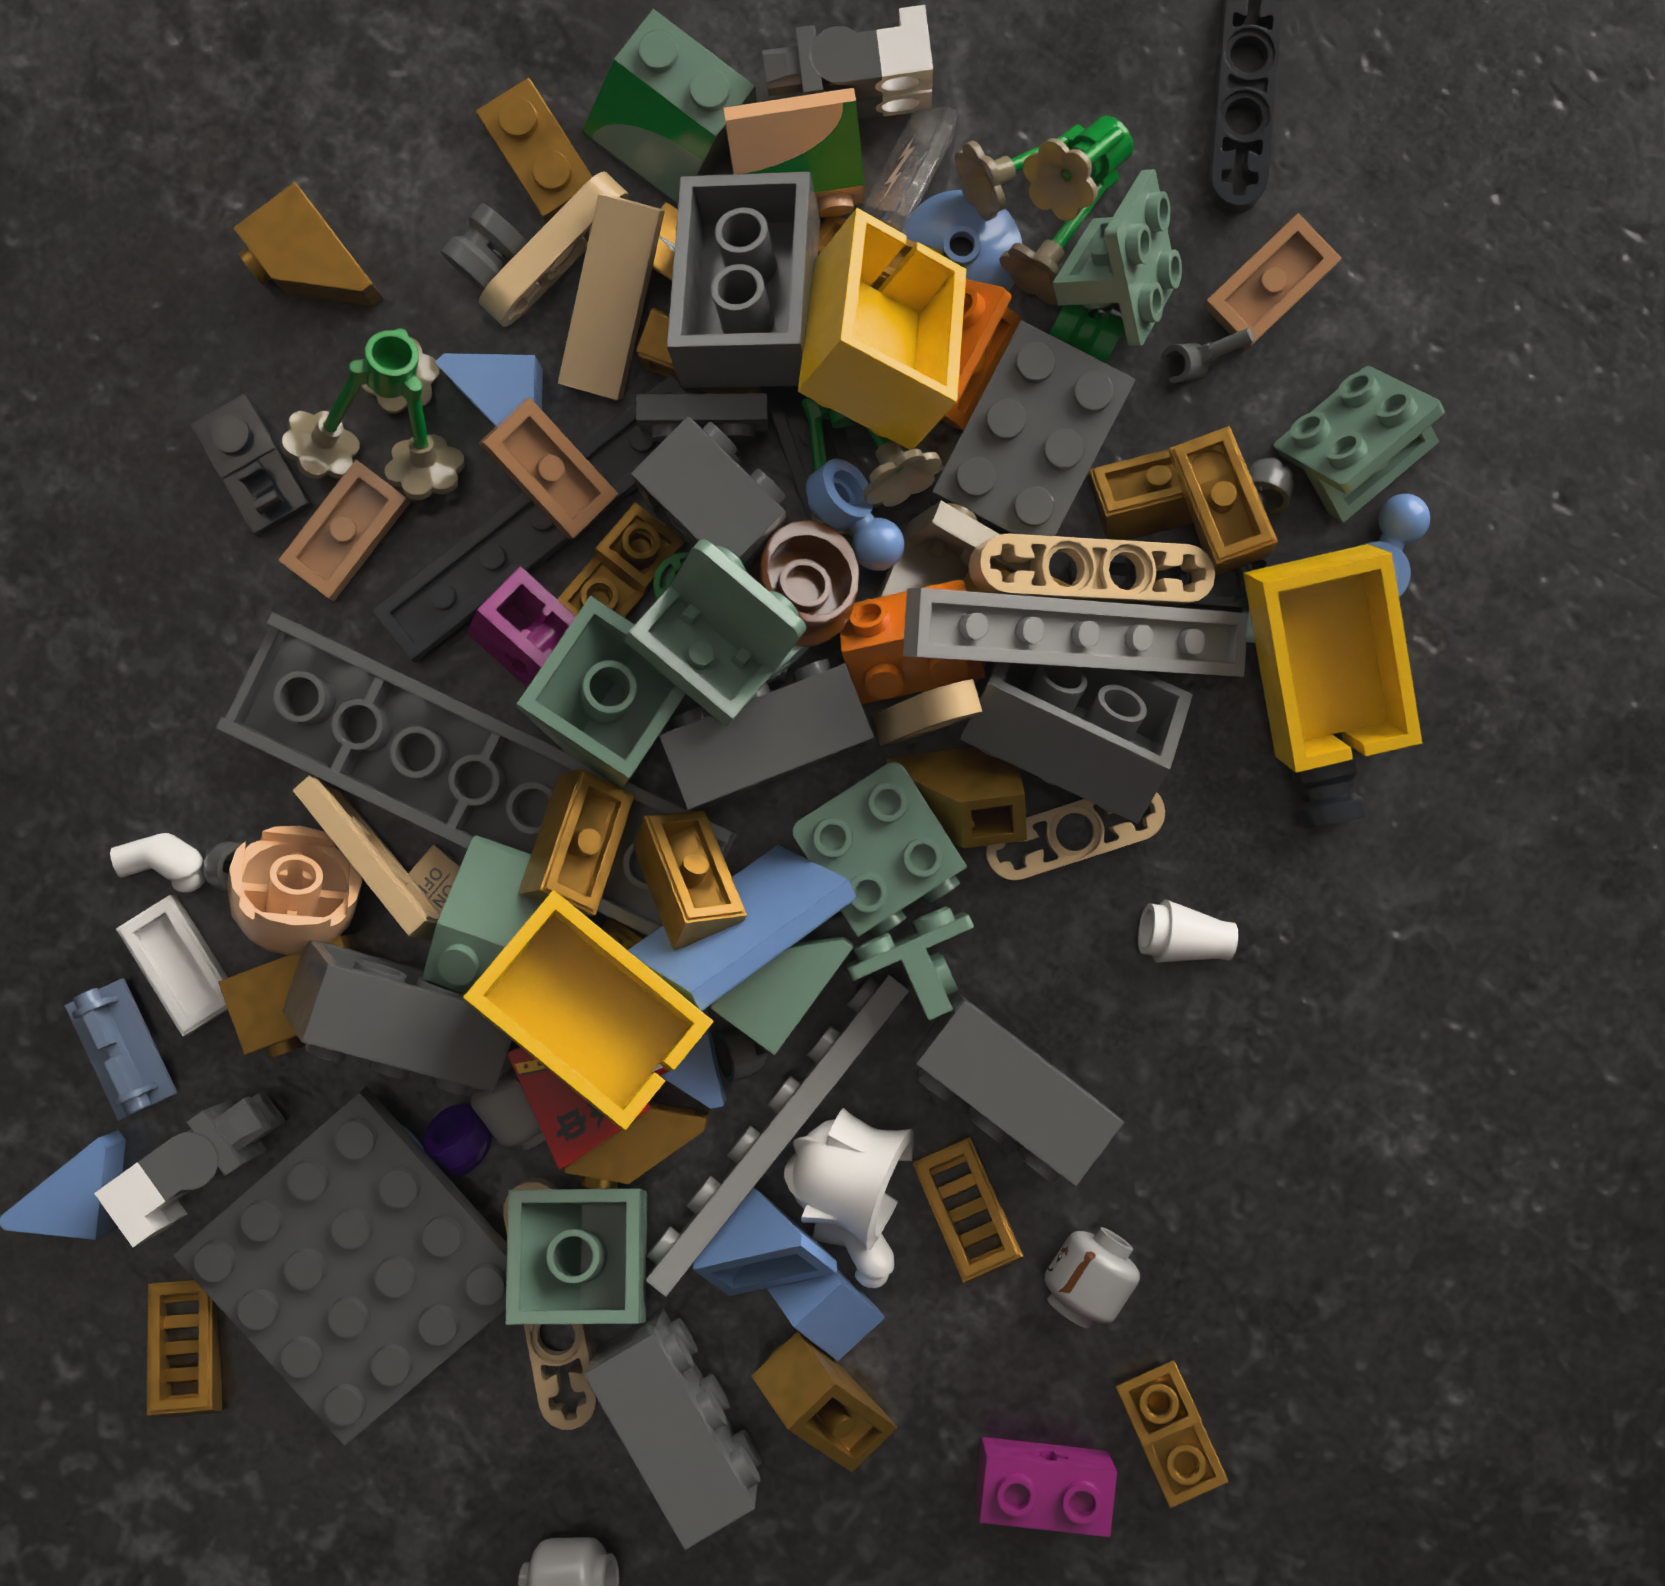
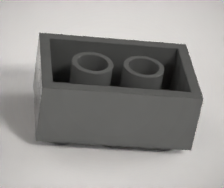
M810 172L681 176L667 349L682 389L799 385L815 260L818 257L820 215Z
M1021 320L932 491L929 504L933 506L939 501H943L945 503L961 505L972 511L979 523L999 534L1055 536L1136 379Z
M687 416L631 475L647 506L682 538L691 549L700 539H705L714 546L724 547L741 560L746 572L751 575V570L759 555H761L770 535L778 528L787 524L789 517L785 511L787 506L783 502L786 496L760 469H756L750 476L739 466L741 461L735 455L738 451L737 447L716 425L709 421L702 429Z
M828 658L808 664L792 672L793 684L772 692L766 682L728 727H725L702 706L669 719L673 730L659 736L687 809L690 811L706 809L871 745L874 736L846 664L832 668Z
M993 662L978 696L983 712L969 717L960 740L979 748L983 753L991 757L1000 758L1034 774L1048 784L1059 786L1091 801L1107 812L1116 813L1138 824L1171 769L1193 694L1145 671Z
M310 940L304 948L282 1010L294 1029L295 1035L299 1037L301 1042L307 1043L305 1051L316 1057L333 1062H344L347 1054L371 1060L369 1067L383 1075L398 1079H408L410 1071L434 1077L432 1084L436 1087L463 1096H470L472 1088L494 1093L512 1042L509 1037L464 1001L465 993L422 979L424 970L326 942Z
M957 992L950 1002L953 1010L938 1017L912 1052L916 1064L920 1066L915 1073L919 1077L918 1081L948 1104L957 1095L971 1105L966 1112L972 1117L970 1120L1000 1144L1004 1142L1008 1135L1018 1141L1021 1147L1017 1152L1024 1157L1023 1161L1052 1184H1055L1062 1175L1077 1186L1124 1124V1121L1102 1102Z
M661 1308L647 1316L646 1322L634 1324L598 1345L584 1373V1377L684 1550L755 1509L757 1484L760 1482L759 1472L756 1468L762 1465V1459L749 1434L744 1429L736 1433L727 1419L724 1411L730 1408V1404L718 1380L713 1374L703 1377L691 1357L698 1350L684 1322L680 1318L671 1322L664 1308Z

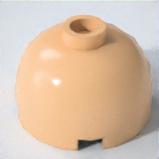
M300 825L272 827L262 831L261 840L251 843L246 849L244 842L236 849L229 868L227 883L231 914L248 939L263 949L284 955L302 954L310 940L331 943L349 927L360 897L362 877L344 854L335 847V843L326 832Z

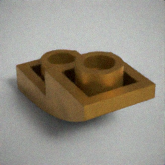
M635 502L595 548L594 557L557 600L577 616L586 601L592 596L625 619H628L652 589L655 572L660 564L671 555L679 553L685 541Z
M1174 1360L1115 1386L1170 1508L1229 1482Z

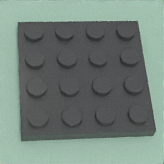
M367 1086L172 1255L344 1446L506 1310V1241Z

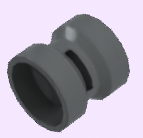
M481 203L469 216V228L464 234L451 237L440 252L464 277L483 291L506 263L528 242L488 205Z

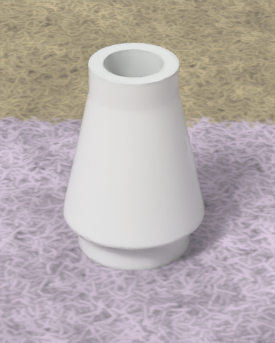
M1167 899L1163 900L1160 905L1149 903L1143 910L1138 930L1139 950L1142 954L1152 955L1157 963L1205 959L1229 961L1236 952L1238 928L1235 923L1218 920Z

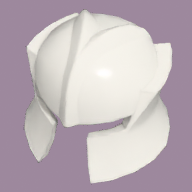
M843 1108L836 1119L823 1122L809 1132L807 1136L793 1141L795 1153L786 1163L784 1178L797 1203L804 1209L801 1217L802 1223L839 1226L852 1234L867 1250H871L898 1203V1200L885 1193L898 1161H912L914 1132L913 1129L894 1131L873 1128Z

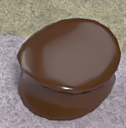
M814 520L792 521L778 528L768 538L750 575L768 591H775L785 596L797 609L799 617L806 625V631L794 646L813 647L829 641L841 632L852 613V606L858 593L859 567L854 550L846 538L831 526Z

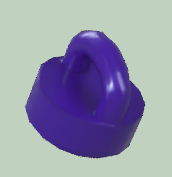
M461 1103L441 1111L430 1122L423 1138V1148L452 1176H462L474 1170L485 1158L490 1149L492 1134L473 1110L472 1106Z

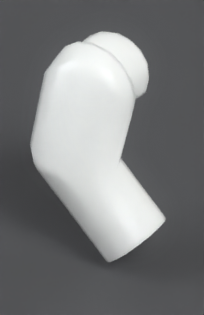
M169 833L156 834L111 848V861L120 878L154 869L163 877L171 880L175 890L183 893L195 891L205 882V877L202 873V856L195 848L175 835Z
M815 1223L812 1237L819 1242L845 1247L857 1268L855 1278L861 1285L868 1288H878L887 1282L889 1274L894 1269V1255L882 1233L873 1248L867 1250L844 1228Z

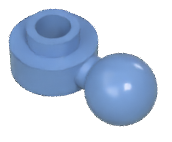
M831 459L807 479L806 493L810 510L821 522L835 529H850L854 534L852 549L857 561L862 566L874 571L891 568L900 560L904 551V538L901 530L890 520L874 518L870 513L873 504L867 503L863 496L864 489L869 485L863 474L845 460Z
M1398 494L1388 499L1379 512L1378 523L1382 532L1379 541L1361 544H1369L1392 553L1399 597L1408 587L1411 576L1409 561L1402 550L1406 544H1411L1421 539L1430 525V512L1426 503L1412 494Z

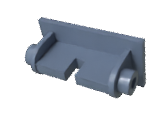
M124 978L100 989L94 988L74 997L73 1002L64 1005L118 1121L178 1093Z

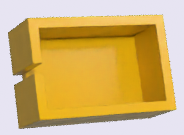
M856 208L815 260L798 392L813 399L820 406L830 408L869 428L876 435L888 438L911 450L924 439L957 403L966 269L917 242L878 290L872 288V284L905 246L907 236Z
M1365 544L1243 572L1276 758L1297 773L1353 760L1351 747L1366 757L1422 744L1391 552ZM1341 732L1343 741L1332 734Z
M555 890L549 894L463 997L468 1005L621 1130H626L664 1084L665 1080L655 1072L652 1073L656 1066L660 1064L668 1072L675 1070L714 1022Z

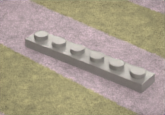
M907 588L903 656L1244 677L1247 642L1245 635L1248 613L931 588Z
M889 972L885 974L880 982L871 975L864 981L847 1003V1006L855 1012L840 1032L831 1025L825 1030L807 1054L815 1062L800 1082L791 1075L786 1079L767 1104L775 1112L760 1132L750 1125L728 1152L727 1157L735 1162V1164L720 1182L709 1176L687 1204V1207L695 1214L680 1232L669 1226L646 1256L655 1263L650 1269L646 1281L665 1297L908 994L909 989Z

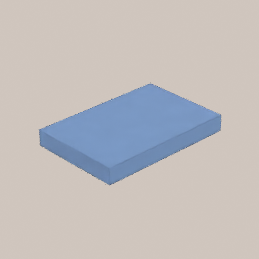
M777 845L732 877L747 914L743 922L679 948H672L664 926H662L628 951L699 1010L703 1011L853 902L856 895L849 879L815 862H809L808 859Z

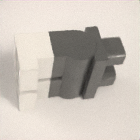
M925 5L899 8V27L857 33L845 26H833L823 30L817 37L815 25L796 27L798 46L762 50L769 101L854 88L858 119L932 111L933 63Z
M265 1091L259 1092L252 1098L249 1096L243 1098L237 1104L229 1100L202 1110L186 1122L191 1130L172 1137L94 1194L131 1246L135 1247L167 1230L187 1215L178 1199L189 1191L196 1190L254 1162L268 1152L260 1140L286 1121Z

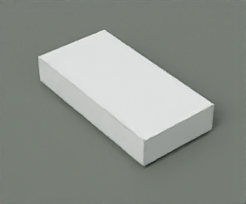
M177 895L167 896L116 928L183 1037L190 1035L228 1011L218 981L228 977Z

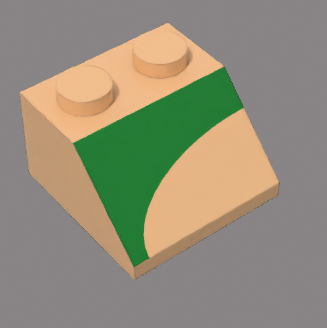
M854 88L724 108L733 174L810 172L819 215L822 218L846 215L854 210V205L864 204L865 179Z

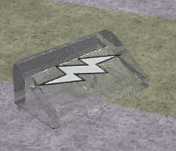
M950 107L923 109L915 111L909 117L862 211L904 234L955 136L958 121L956 110Z

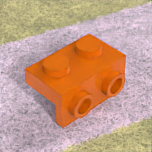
M966 279L957 403L941 419L949 427L964 431L1020 321H1023L1020 316L1008 307L1012 295L1001 286Z
M963 580L923 587L967 591ZM907 591L855 602L852 606V613L844 629L840 632L842 655L861 704L936 689L965 680L986 678L983 661L903 656Z

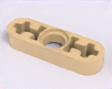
M603 171L592 177L485 287L479 298V304L502 327L509 326L518 320L586 251L598 194L605 193L627 200L630 199V194L607 172Z
M974 679L918 694L872 715L880 746H886L934 732L983 711Z
M1156 792L1149 804L1151 814L1142 818L1144 828L1136 831L1132 822H1124L1109 827L1115 839L1106 843L1104 842L1105 830L1103 821L1093 808L1095 803L1086 799L1026 817L1027 840L1024 841L1039 837L1032 826L1043 821L1045 823V841L1055 855V859L1044 862V851L1039 849L1025 854L1022 857L1024 867L1014 870L1010 861L999 862L996 851L1005 847V843L985 846V860L989 868L999 877L1009 880H1021L1146 840L1155 835L1164 822L1165 806L1163 800ZM1104 810V815L1112 814ZM1070 813L1084 816L1092 828L1090 842L1078 851L1064 848L1056 836V828L1059 821Z

